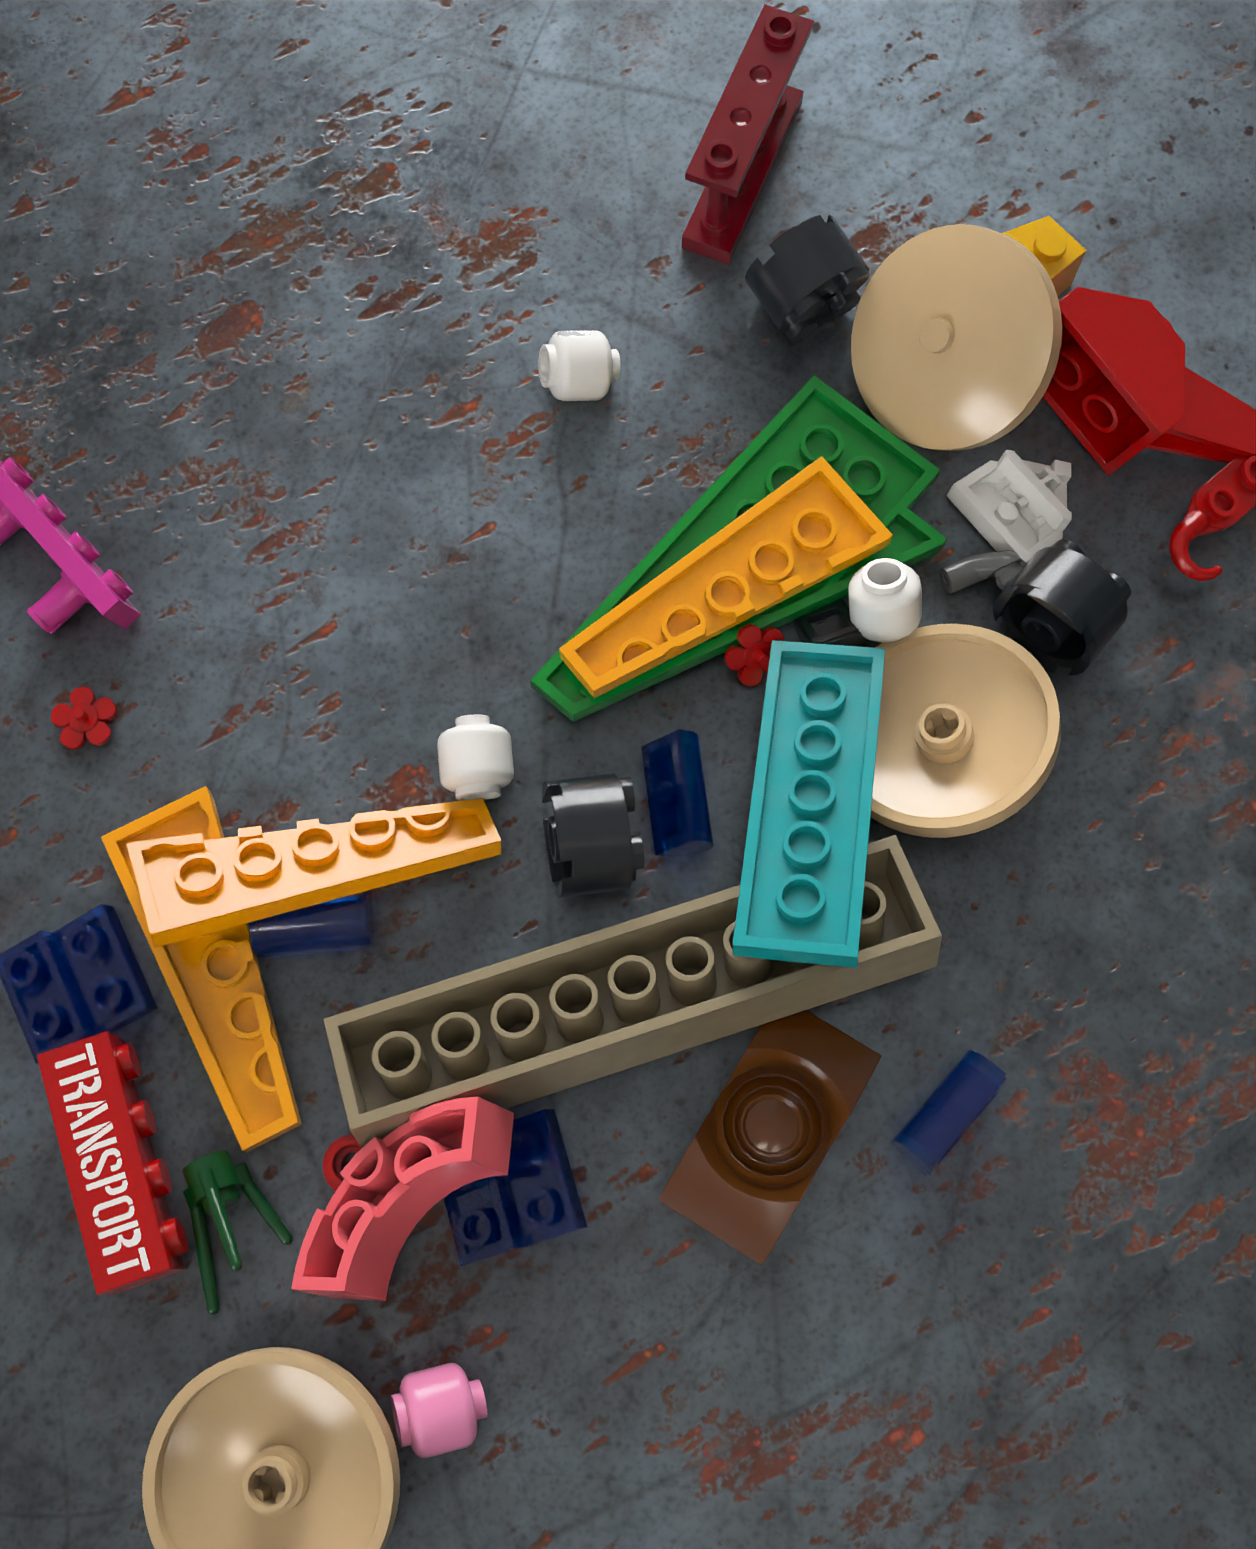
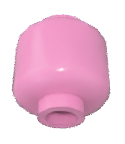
M447 1363L409 1373L401 1381L400 1393L391 1395V1408L401 1448L411 1446L412 1451L420 1458H430L472 1445L477 1435V1420L487 1418L488 1416L481 1381L479 1379L468 1381L465 1371L456 1363Z

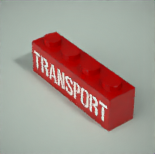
M106 1031L38 1054L37 1059L96 1295H115L185 1270L181 1255L188 1252L187 1237L178 1217L171 1218L166 1195L172 1193V1181L165 1161L162 1158H155L150 1136L157 1133V1126L150 1104L147 1100L140 1101L135 1078L141 1077L142 1072L137 1052L132 1043L125 1044L124 1039Z

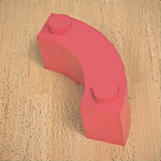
M480 1097L457 1098L415 1111L408 1115L410 1121L402 1124L383 1139L374 1137L356 1153L340 1172L344 1180L333 1194L325 1211L317 1208L301 1246L291 1289L331 1299L386 1301L389 1281L398 1255L408 1236L422 1217L445 1196L468 1183L492 1176L508 1175L514 1113Z

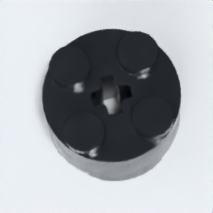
M821 215L802 221L783 233L769 245L775 254L764 265H762L757 257L745 275L746 283L781 334L787 335L792 343L799 342L810 335L818 326L816 320L832 312L835 317H840L853 309L861 299L857 290L870 277L868 266L831 215L828 216L827 222L824 221Z
M1063 539L1057 541L1053 547L1043 548L1033 555L997 597L993 604V615L995 622L1002 615L1008 627L1003 635L1011 638L1029 651L1045 671L1053 673L1060 666L1072 669L1067 676L1079 675L1089 667L1126 621L1128 614L1126 601L1131 596V589L1122 577L1108 573L1096 562L1086 557L1077 544Z
M615 773L545 781L542 786V803L552 802L554 816L543 819L544 838L552 882L561 881L556 890L557 897L563 898L629 889L632 881H636V870L644 869L645 861L640 834L631 835L628 812L635 811V795L631 778H618Z

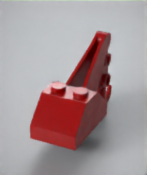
M1076 287L1059 300L1062 319L1061 348L1054 375L1043 398L1108 476L1144 448L1227 464L1193 493L1183 520L1177 524L1170 535L1168 546L1172 562L1178 571L1187 578L1199 582L1213 580L1222 574V567L1215 565L1210 568H1202L1196 565L1189 555V545L1197 536L1227 529L1256 505V409L1185 367L1184 341L1174 331L1171 323L1160 314L1150 301Z

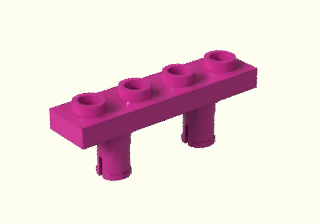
M11 457L4 463L0 460V546L22 527L33 536L62 569L60 572L62 578L33 606H30L26 610L27 613L42 629L53 635L59 627L88 602L94 605L102 616L126 630L141 616L140 612L128 600L134 594L133 590L113 570L109 569L104 573L94 562L100 556L99 552L79 532L75 531L72 535L67 532L61 525L67 519L66 515L46 495L42 494L38 498L28 488L34 480L21 465Z

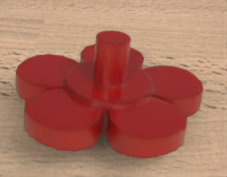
M747 624L737 633V640L742 647L738 645L729 647L725 653V664L731 670H739L738 678L744 685L755 686L762 679V670L768 674L772 640L784 641V636L775 627H767L761 632L756 625Z
M79 687L70 693V702L74 706L73 708L63 703L56 705L52 709L51 721L56 727L63 729L59 737L60 742L69 749H80L84 746L86 738L91 744L101 746L112 735L110 727L104 722H109L116 717V705L108 697H101L96 700L94 692L88 687Z

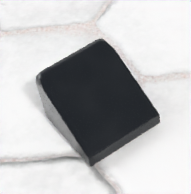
M844 600L823 606L793 620L802 643L867 647L866 638L862 636L859 629L850 620L849 607Z

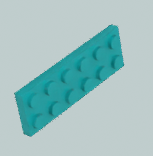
M772 640L732 945L733 956L857 968L885 661L884 648Z

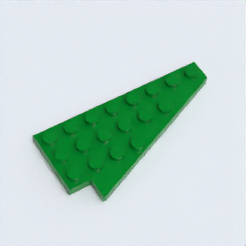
M814 375L564 644L821 456L893 534L890 544L877 553L596 698H593L560 658L559 650L530 680L531 688L572 722H575L720 655L733 645H741L737 640V633L747 624L756 625L761 632L767 627L778 628L800 616L847 596L848 585L853 574L871 561L889 558L910 567L938 554L944 548L948 538L913 513L911 508L935 483L941 470Z

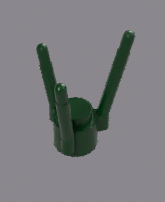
M227 1150L205 1155L189 1163L182 1170L188 1185L183 1194L191 1213L207 1311L213 1315L219 1311V1301L205 1214H212L223 1250L233 1271H239L242 1268V1260L225 1209L240 1200L237 1190L242 1189L282 1244L290 1245L293 1241L291 1233L283 1224L281 1218L253 1182L247 1164L241 1163L234 1166Z

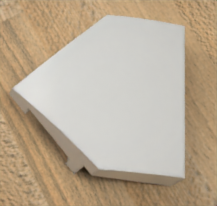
M1006 449L998 462L990 460L953 484L946 496L997 552L1013 551L1018 554L1023 560L1020 563L1023 568L1037 551L1046 547H1053L1057 541L1063 538V530L1072 520V512L1067 509V482L1071 478V463L1054 460L1050 466L1021 460L1015 451Z

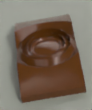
M807 1010L762 1024L660 1194L658 1201L753 1261L763 1265L801 1202L831 1145L853 1111L882 1055Z

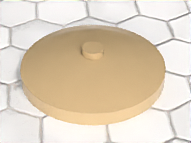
M956 224L933 228L909 239L891 253L876 270L868 282L856 310L851 335V357L855 380L865 404L878 422L889 432L912 445L922 448L960 451L980 447L1001 438L1017 427L1033 411L1046 392L1054 375L1062 340V319L1058 296L1047 271L1035 255L1020 242L1000 232L976 225Z
M937 624L920 627L903 639L895 642L881 643L875 647L885 649L871 818L889 828L906 834L929 838H948L968 835L990 828L1014 815L1029 803L1048 779L1054 767L1061 741V720L1056 692L1048 674L1037 659L1011 638L983 627L965 624Z
M284 1347L261 1348L237 1354L216 1363L193 1378L167 1406L154 1430L145 1458L142 1481L143 1510L154 1549H384L393 1529L400 1497V1468L395 1440L390 1426L373 1396L360 1381L335 1362L305 1350Z

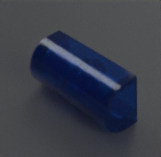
M679 729L641 746L655 855L668 857L687 856L711 849L714 843L698 734L693 731Z
M364 891L249 922L250 940L254 954L258 958L374 948L372 891Z
M968 1050L894 1137L892 1144L925 1176L927 1174L931 1175L1000 1092L1007 1079L1005 1078L1006 1073L980 1053Z

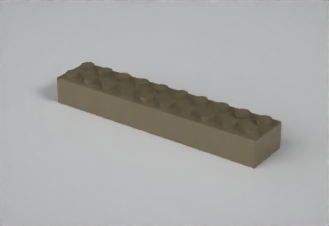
M896 835L868 843L857 968L733 956L732 945L740 885L323 1020L349 1128L361 1148H363L374 1137L383 1139L396 1128L410 1121L408 1118L409 1114L436 1103L457 1098L480 1097L507 1109L937 967L942 934Z

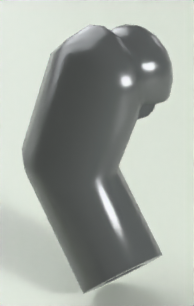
M1013 551L978 553L942 567L940 569V578L944 588L950 594L993 576L996 578L997 586L1004 590L1021 571L1020 563L1023 560Z

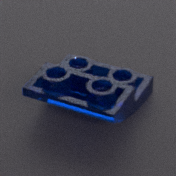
M101 904L54 932L40 930L0 954V978L36 1064H39L38 1054L106 1031L110 1033L115 1032L158 1009L113 906Z
M543 1109L513 1120L508 1175L476 1180L454 1190L443 1198L461 1266L499 1256L588 1227L554 1109Z

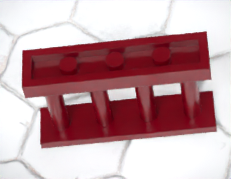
M764 4L685 173V180L705 186L682 235L683 249L727 265L730 264L802 105L804 91L787 84L812 32L813 20Z

